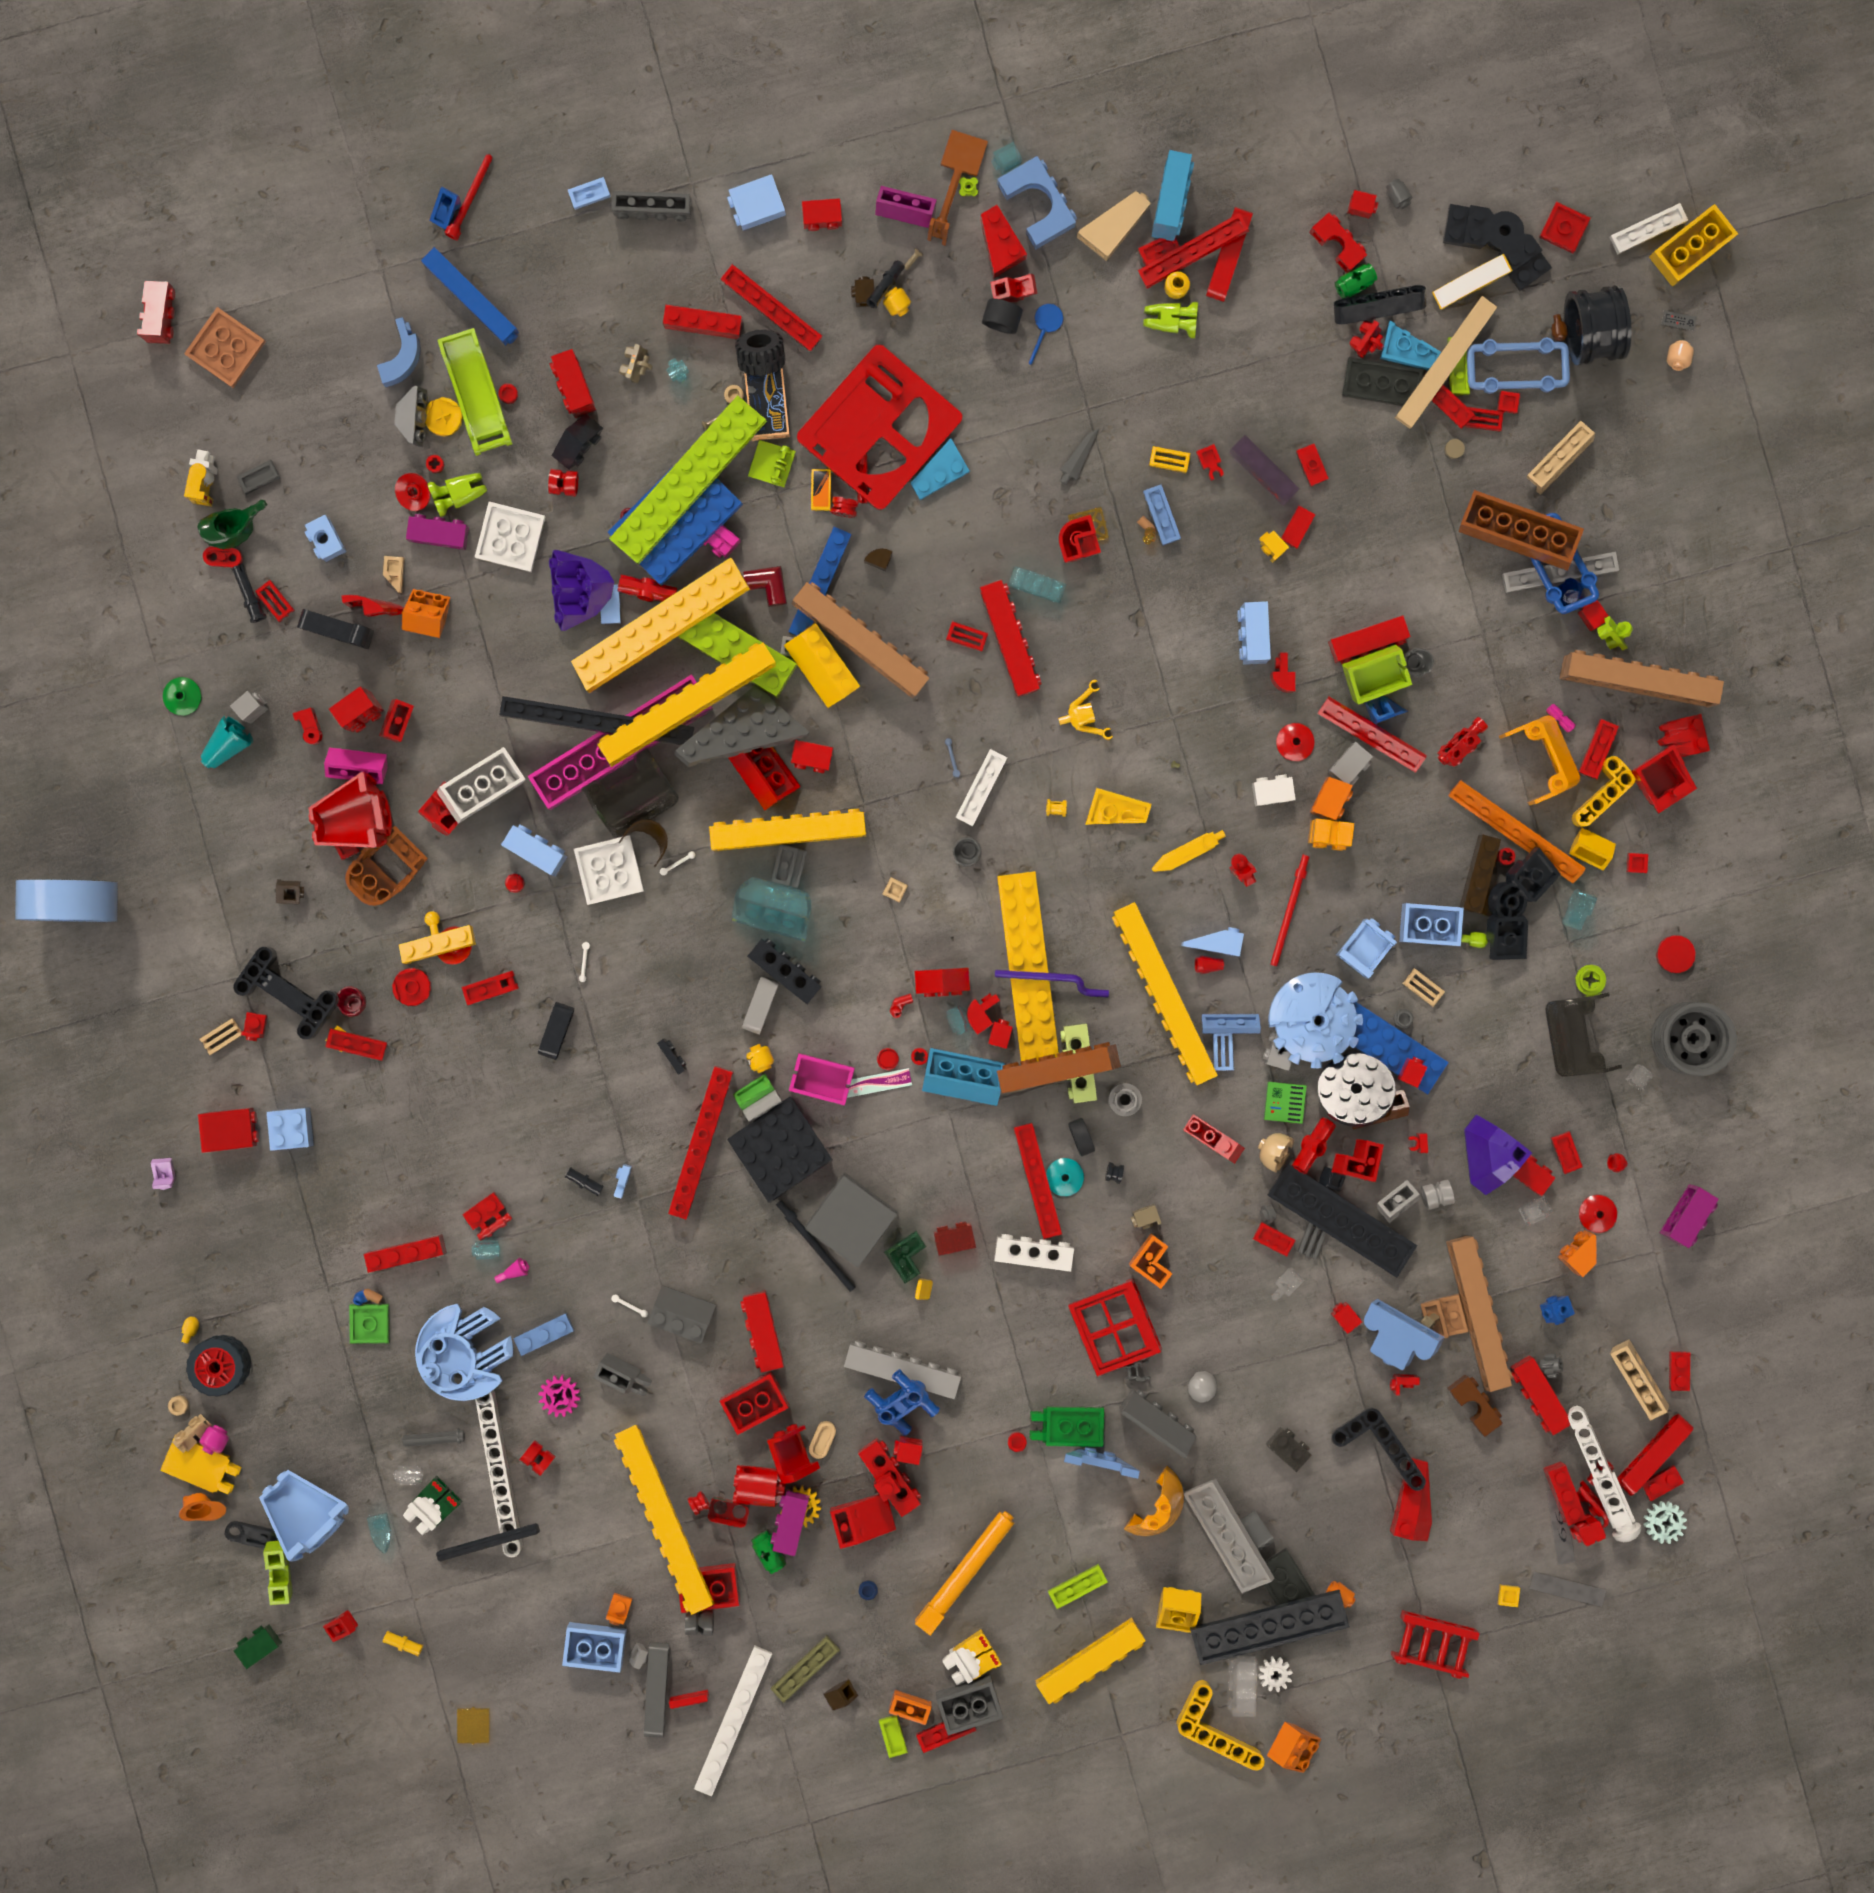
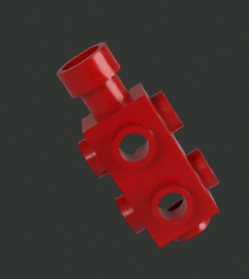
M1477 717L1469 728H1463L1460 732L1455 733L1454 737L1446 745L1441 746L1437 752L1439 755L1437 757L1443 765L1453 767L1462 763L1463 758L1468 753L1473 752L1481 742L1477 735L1483 733L1488 728L1485 721Z

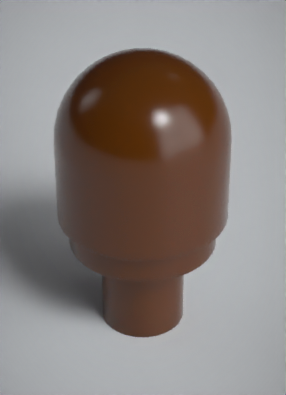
M1556 314L1553 316L1554 323L1551 327L1552 337L1554 340L1561 342L1567 338V325L1562 321L1561 314Z

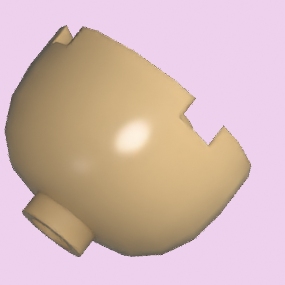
M1282 1133L1272 1134L1267 1139L1263 1138L1258 1146V1149L1261 1150L1259 1156L1263 1165L1277 1173V1170L1279 1171L1288 1159V1147H1293L1294 1139Z

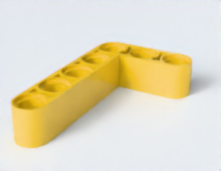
M1197 1681L1176 1722L1180 1734L1255 1771L1262 1769L1265 1761L1260 1750L1200 1721L1212 1697V1689L1207 1681ZM1202 1687L1208 1689L1204 1695L1198 1693V1690ZM1196 1704L1199 1706L1196 1712L1190 1711L1192 1705ZM1184 1722L1191 1723L1188 1729H1182L1181 1725ZM1201 1731H1207L1206 1737L1201 1738L1198 1736ZM1224 1739L1225 1743L1222 1746H1217L1216 1741ZM1237 1747L1242 1748L1240 1754H1234L1233 1750ZM1253 1756L1260 1757L1256 1763L1250 1762V1759Z

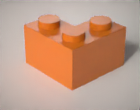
M1151 1233L1129 1262V1266L1160 1289H1162L1172 1275L1171 1271L1158 1262L1168 1246Z

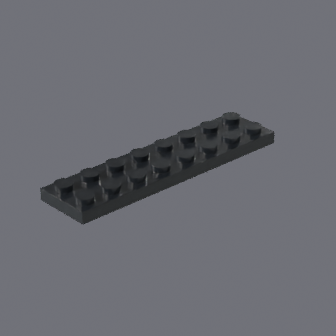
M1289 1163L1285 1165L1267 1194L1270 1198L1396 1278L1418 1246L1311 1177L1300 1173Z
M1335 1590L1197 1625L1196 1627H1190L1200 1665L1350 1628L1340 1590Z

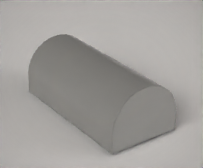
M773 1090L742 1111L748 1121L753 1122L776 1105L781 1104L783 1100L778 1092Z

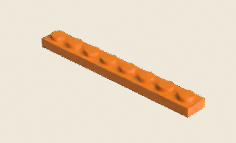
M1460 780L1448 795L1450 798L1530 853L1534 847L1540 848L1561 876L1571 883H1574L1584 873L1586 869L1584 866Z

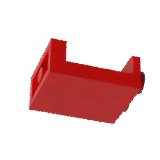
M789 1425L786 1427V1431L775 1432L773 1434L774 1437L767 1440L781 1484L796 1482L820 1469L818 1461L810 1463L800 1435V1432L806 1429L805 1425Z

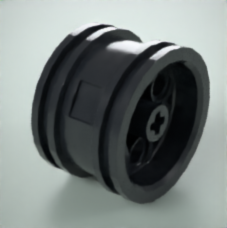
M1613 285L1612 287L1605 286L1601 291L1588 293L1586 290H1579L1578 292L1569 291L1564 303V322L1567 325L1568 332L1565 340L1569 348V356L1574 365L1591 364L1594 359L1607 358L1610 361L1617 358H1627L1631 347L1632 327L1629 304L1623 288L1620 285Z

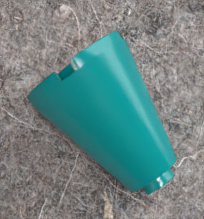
M223 716L201 754L202 764L207 768L218 767L253 743L252 735L250 733L247 735L243 731L245 727L230 716L225 718Z

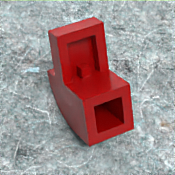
M1028 274L1015 279L1005 277L990 282L994 299L1016 302L1024 300L1025 297L1038 294L1034 274Z
M989 993L981 999L983 1002L981 1004L974 999L968 1006L967 1019L977 1035L993 1024L985 1010L1000 1001L996 994L992 996Z

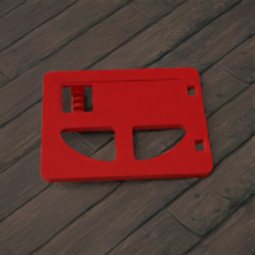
M875 345L799 430L797 441L874 508L883 510L961 423L962 413L883 345ZM878 366L884 367L889 373H891L896 379H898L903 384V386L901 387ZM872 376L892 394L890 401H886L865 383L868 377ZM915 398L923 399L928 411L927 433L923 443L918 447L912 445L892 427V424ZM880 438L885 439L906 458L905 464L883 474H864L856 469L859 461ZM817 444L826 451L823 456L814 449ZM862 483L871 489L868 495L859 488Z

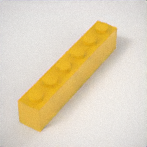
M1131 1617L1035 1680L1036 1686L1048 1704L1052 1702L1055 1704L1062 1700L1063 1695L1067 1692L1072 1693L1076 1691L1084 1681L1089 1682L1094 1679L1095 1674L1099 1671L1104 1672L1116 1660L1121 1661L1128 1656L1127 1653L1134 1649L1136 1651L1140 1649L1146 1640Z

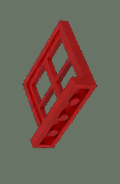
M1134 1278L1068 1305L1097 1376L1162 1351V1346ZM1124 1294L1133 1317L1114 1324L1105 1301ZM1101 1303L1110 1326L1090 1333L1081 1310ZM1137 1324L1146 1347L1126 1354L1117 1331ZM1113 1333L1122 1356L1103 1363L1094 1340Z

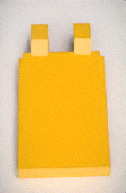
M198 1442L188 1452L182 1453L171 1443L160 1471L212 1493L218 1490L226 1494L232 1492L234 1484L222 1480L226 1472L236 1477L239 1475L242 1467L231 1463L229 1455L215 1452L213 1455H210L202 1450L203 1446Z

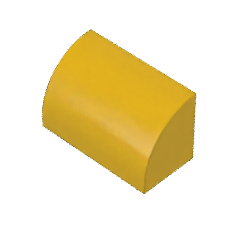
M1581 828L1574 839L1569 854L1604 871L1613 858L1616 844Z

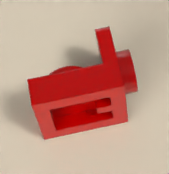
M247 1012L244 1031H241V1035L246 1036V1040L251 1041L264 1038L267 1015Z
M1394 1374L1393 1379L1390 1380V1390H1393L1396 1396H1400V1385L1404 1388H1414V1385H1420V1377L1415 1374Z

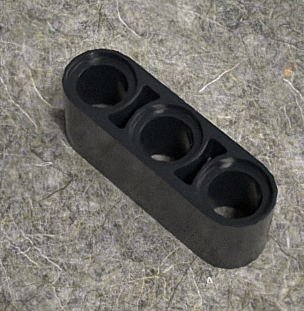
M555 1002L538 1049L539 1055L557 1060L575 1008Z

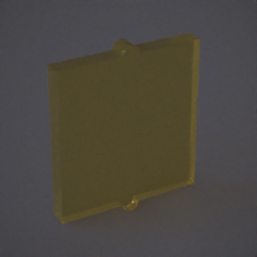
M473 1706L472 1708L457 1709V1743H471L472 1745L475 1743H489V1708H475Z

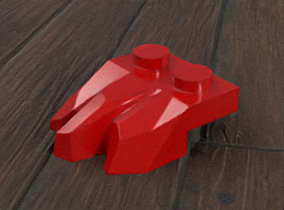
M1702 714L1668 721L1659 726L1660 731L1664 732L1665 736L1657 741L1660 746L1675 745L1681 757L1710 751Z

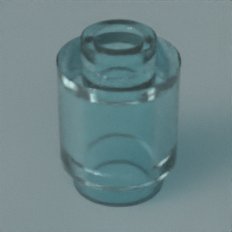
M960 1005L946 1011V1019L953 1033L957 1032L960 1035L968 1031L967 1027L970 1024Z
M494 1240L475 1241V1245H472V1256H476V1260L500 1257L499 1242H494Z

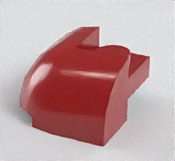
M1091 514L1067 522L1060 530L1058 538L1064 563L1082 560L1083 558L1101 553Z
M436 791L418 810V813L430 822L435 830L446 836L458 825Z

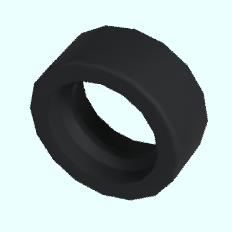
M1083 1118L1069 1122V1129L1081 1157L1095 1152L1094 1144Z

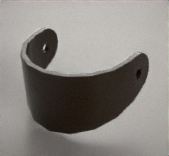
M640 820L627 829L618 843H621L624 837L631 832L638 831L650 835L656 840L660 848L659 859L654 865L656 867L667 849L668 837L666 831L655 821Z

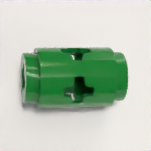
M1362 264L1339 277L1335 282V288L1342 299L1350 298L1374 285V282L1377 281V274L1371 264Z
M764 1531L751 1539L752 1548L765 1570L773 1574L786 1565V1558L783 1553L772 1551L774 1544H770L772 1534Z

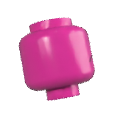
M217 1425L206 1428L199 1441L203 1446L202 1450L210 1455H213L214 1452L221 1453L229 1440L228 1435H226L228 1432Z

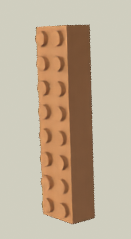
M806 582L791 604L908 696L914 698L928 681L929 677L926 676L928 672L920 666L916 668L912 665L913 661L905 654L903 656L896 652L897 648L891 643H884L881 640L882 636L876 631L870 632L866 629L867 624L862 620L852 618L850 616L852 613L844 606L842 608L838 607L833 597L828 594L824 596L820 592L821 588L815 583L809 584Z
M1575 650V652H1570V654L1564 656L1560 679L1708 708L1720 704L1724 681L1718 680L1716 676L1704 678L1699 677L1700 674L1695 672L1683 674L1680 673L1681 670L1669 668V671L1662 670V666L1659 665L1646 667L1643 666L1642 662L1631 661V663H1626L1624 659L1616 657L1610 660L1605 659V655L1601 654L1589 656L1586 655L1585 651Z

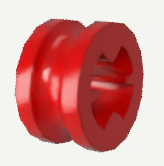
M431 455L427 458L426 467L432 473H440L444 469V461L438 455ZM434 459H437V462L440 463V466H436V469H433L432 465L430 466Z
M1510 848L1500 849L1497 854L1498 862L1502 865L1513 863L1515 852ZM1503 852L1510 853L1511 856L1508 857L1510 858L1509 861L1502 860L1501 856H1504L1502 855Z
M916 1048L911 1054V1059L915 1064L923 1065L928 1060V1053L923 1048ZM917 1051L919 1053L924 1052L925 1054L923 1056L925 1059L922 1062L914 1059L916 1057L914 1054Z

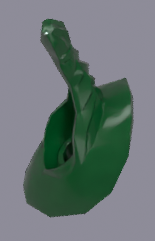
M260 499L256 504L243 510L233 508L211 513L200 519L197 525L198 532L201 538L210 546L220 549L237 547L248 540L253 532L252 520L254 516L261 510H264L268 504L265 500Z

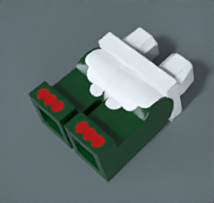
M437 1475L408 1505L409 1508L403 1515L409 1522L416 1516L420 1518L422 1522L416 1529L422 1535L429 1530L432 1531L463 1502L450 1489L435 1503L449 1488Z

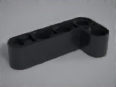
M302 609L297 628L368 650L374 631L368 627L351 624Z

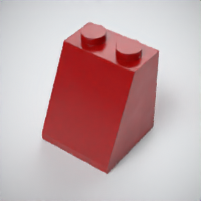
M253 1108L198 1114L202 1153L257 1146L259 1132L255 1129L257 1113Z

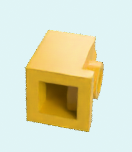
M1274 530L1270 534L1266 532L1259 538L1262 551L1267 556H1272L1270 560L1272 563L1289 548Z

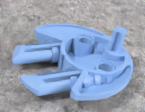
M454 1304L439 1310L427 1320L419 1333L415 1356L421 1377L434 1392L448 1399L467 1401L483 1397L499 1386L502 1378L499 1374L492 1373V1369L513 1357V1342L511 1336L486 1351L478 1353L476 1348H473L474 1345L470 1339L473 1338V1335L501 1318L490 1309L483 1307L462 1319L461 1307L458 1304ZM437 1340L443 1342V1348L440 1351L435 1348ZM456 1373L462 1375V1382L460 1384L454 1381Z

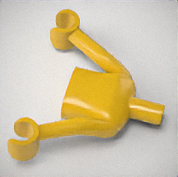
M1092 680L1089 683V688L1070 704L1069 715L1058 718L1059 724L1063 725L1071 722L1072 726L1078 731L1098 734L1105 740H1110L1113 736L1106 737L1104 735L1105 731L1111 730L1110 728L1102 730L1084 726L1095 722L1091 703L1080 705L1092 692H1097L1100 689H1093L1091 687L1092 683L1098 682L1097 680Z

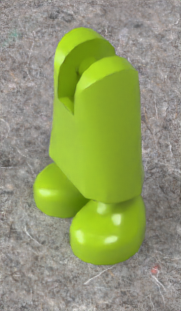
M1192 302L1188 307H1181V303L1145 306L1144 313L1157 315L1158 319H1144L1143 326L1177 334L1179 329H1184L1190 338H1195L1198 302ZM1180 316L1188 317L1190 319L1183 320L1180 319Z
M481 473L445 480L446 485L441 487L434 482L428 483V488L440 517L446 515L449 507L454 505L457 509L487 492L486 485L472 489L470 484L483 479ZM450 494L449 498L439 499L445 495Z

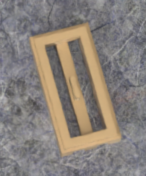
M1415 968L1402 983L1432 1007L1435 1006L1445 993L1444 990ZM1414 975H1417L1424 982H1426L1437 992H1439L1438 995L1434 994L1431 990H1429L1418 980H1416L1414 978ZM1412 981L1413 983H1415L1418 987H1420L1431 997H1433L1434 1000H1430L1427 996H1425L1423 993H1421L1419 990L1413 987L1409 982Z
M234 1018L200 1038V1041L203 1042L209 1055H212L241 1037V1029ZM231 1024L233 1025V1027L227 1030L226 1032L222 1033L212 1041L207 1042L209 1038H211L218 1032L222 1031ZM235 1030L237 1031V1034H235L231 1038L227 1039L215 1048H211V1046L219 1040L223 1039Z

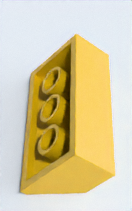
M816 623L784 644L788 653L797 663L827 708L860 687Z

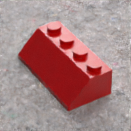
M761 747L753 749L748 753H740L736 756L728 757L764 811L801 787L774 747L765 749Z

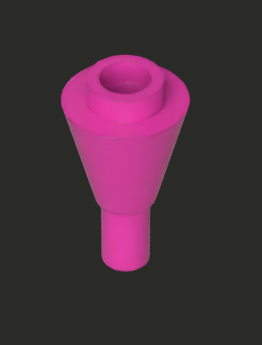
M518 1258L505 1272L495 1276V1281L500 1283L506 1279L528 1275L529 1265L526 1260Z

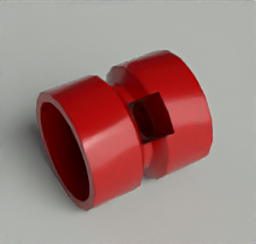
M551 469L548 481L549 494L560 495L563 492L565 496L576 497L579 485V472L567 470L566 473H563L562 470ZM561 479H564L563 487L560 486Z
M534 1440L519 1460L526 1466L531 1465L532 1470L541 1476L556 1456L549 1450L544 1451L543 1446ZM540 1454L544 1458L538 1464L534 1460Z

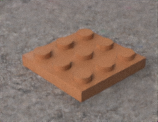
M217 307L184 354L234 388L266 341Z

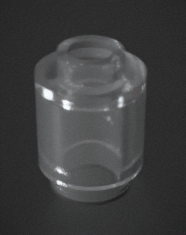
M398 1466V1469L394 1470V1481H397L398 1485H417L422 1483L423 1468L418 1466Z

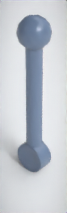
M947 738L945 744L948 746L954 770L953 776L959 777L960 771L957 770L951 746L952 740Z

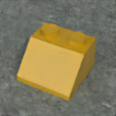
M1163 1587L1156 1628L1191 1633L1190 1627H1196L1201 1613V1593L1193 1590L1186 1591L1174 1587Z

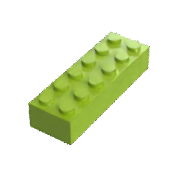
M715 613L678 636L679 639L720 664L725 663L726 665L732 662V658L737 654L742 653L743 655L749 651L748 649L752 645L762 643ZM765 644L774 658L776 666L752 680L751 683L778 698L795 671L797 663Z

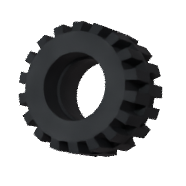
M765 329L754 330L741 335L736 340L735 347L738 367L744 373L753 376L769 375L777 372L785 365L784 342L779 333Z

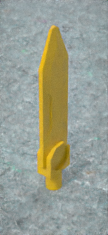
M1221 830L1216 834L1213 832L1206 833L1172 850L1159 859L1153 866L1152 871L1172 870L1215 848L1219 844L1218 841L1226 837L1224 831Z

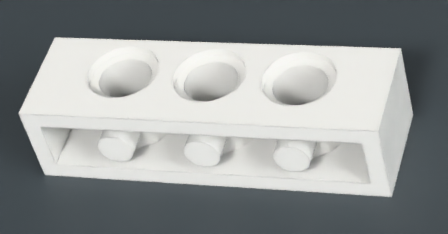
M1002 1234L1001 1237H997L994 1261L1071 1272L1074 1248L1067 1242H1059L1056 1245L1051 1244V1240L1040 1239V1242H1034L1030 1237H1021L1019 1240L1013 1239V1235ZM1016 1244L1021 1247L1018 1254L1010 1252L1012 1245ZM1032 1247H1037L1040 1252L1038 1256L1031 1257L1029 1250ZM1051 1250H1057L1059 1253L1058 1257L1054 1260L1048 1258V1253Z

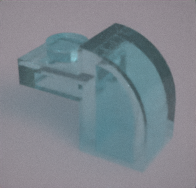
M1576 889L1568 901L1569 906L1562 924L1581 930L1587 915L1591 916L1597 897Z

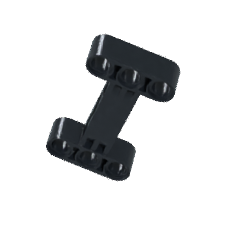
M260 947L233 985L234 992L240 996L252 994L257 986L303 1017L297 1028V1034L300 1038H314L337 1007L339 1001L338 993L333 990L324 991L315 1000L270 969L277 958V953L271 947ZM265 950H268L270 953V958L267 961L262 957V953ZM253 966H257L259 969L257 976H253L251 973ZM242 982H246L248 985L246 992H242L240 989ZM327 994H331L334 998L331 1004H328L325 1000ZM318 1009L323 1014L320 1020H317L314 1016L315 1011ZM306 1025L310 1026L312 1030L309 1036H306L303 1032Z

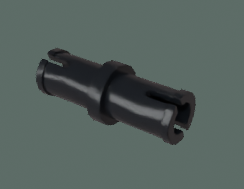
M570 1167L564 1177L579 1185L580 1189L584 1188L596 1196L600 1194L604 1187L590 1179L589 1175L586 1174L585 1176Z

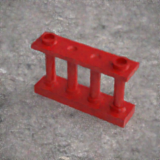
M1402 1610L1400 1618L1405 1622L1406 1628L1400 1651H1391V1656L1395 1659V1662L1403 1665L1411 1663L1451 1673L1452 1677L1462 1679V1677L1469 1678V1673L1466 1669H1463L1469 1642L1472 1639L1478 1641L1480 1634L1478 1630ZM1416 1625L1422 1626L1425 1630L1418 1657L1407 1655L1413 1628ZM1438 1630L1442 1631L1443 1638L1437 1661L1426 1660L1432 1632ZM1453 1634L1461 1636L1460 1639H1462L1455 1667L1444 1664L1450 1638L1453 1637Z

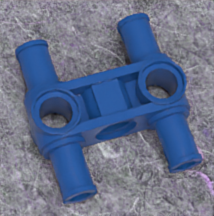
M898 1369L892 1375V1379L902 1387L888 1398L882 1399L871 1388L866 1392L864 1398L875 1407L878 1420L882 1424L894 1425L903 1436H906L912 1430V1426L902 1417L920 1406L930 1417H934L940 1408L929 1399L924 1383L918 1380H910L901 1369Z

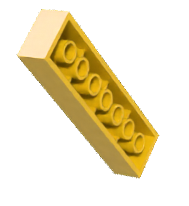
M849 809L848 813L841 814L840 810L829 811V815L822 816L821 812L809 813L810 817L796 814L790 815L791 819L775 816L771 817V821H764L763 818L752 819L751 823H745L744 820H734L733 824L726 825L725 822H714V826H709L711 850L722 851L866 837L864 812H860V809Z

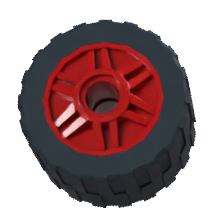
M216 1335L202 1341L190 1352L186 1362V1372L192 1386L200 1393L215 1397L229 1394L242 1385L249 1376L251 1368V1357L247 1347L240 1340L227 1335Z

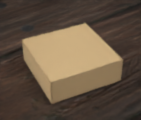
M891 877L883 895L900 903L908 885Z

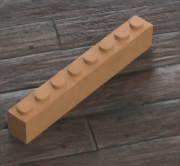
M1464 1236L1446 1241L1484 1390L1492 1392L1512 1386V1374L1507 1368V1354L1502 1349V1335L1497 1330L1498 1319L1491 1307L1493 1306V1300L1488 1295V1281L1483 1276V1262L1477 1253L1479 1249L1478 1243L1472 1236Z

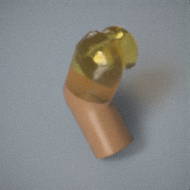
M1142 516L1137 523L1145 530V536L1142 538L1143 542L1150 545L1156 539V528L1145 516Z

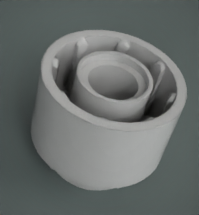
M1129 1083L1116 1084L1108 1094L1109 1107L1120 1116L1135 1114L1142 1103L1140 1091ZM1123 1094H1128L1130 1097V1101L1126 1105L1120 1103V1097Z

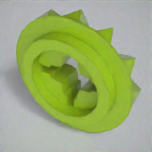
M1596 965L1583 966L1578 970L1575 977L1576 986L1580 992L1586 995L1600 993L1606 984L1604 971ZM1591 974L1592 978L1598 980V982H1592L1589 986L1588 982L1583 980V978L1589 977Z

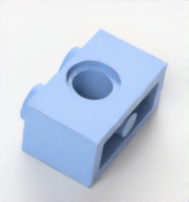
M323 515L305 524L307 529L305 534L310 542L313 541L316 546L313 550L318 559L322 558V560L327 562L346 552L328 516ZM327 535L328 541L321 544L320 537Z

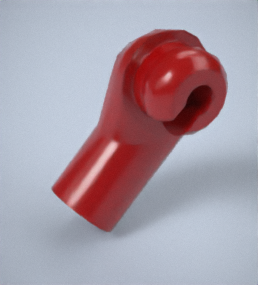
M911 993L893 1000L890 1014L894 1018H899L902 1015L904 1005L913 1003Z

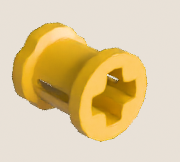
M1047 799L1046 816L1052 814L1066 817L1067 801L1063 800L1060 802Z

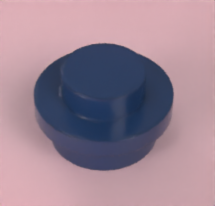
M867 1580L860 1584L859 1595L861 1598L872 1600L876 1597L878 1588L873 1581Z

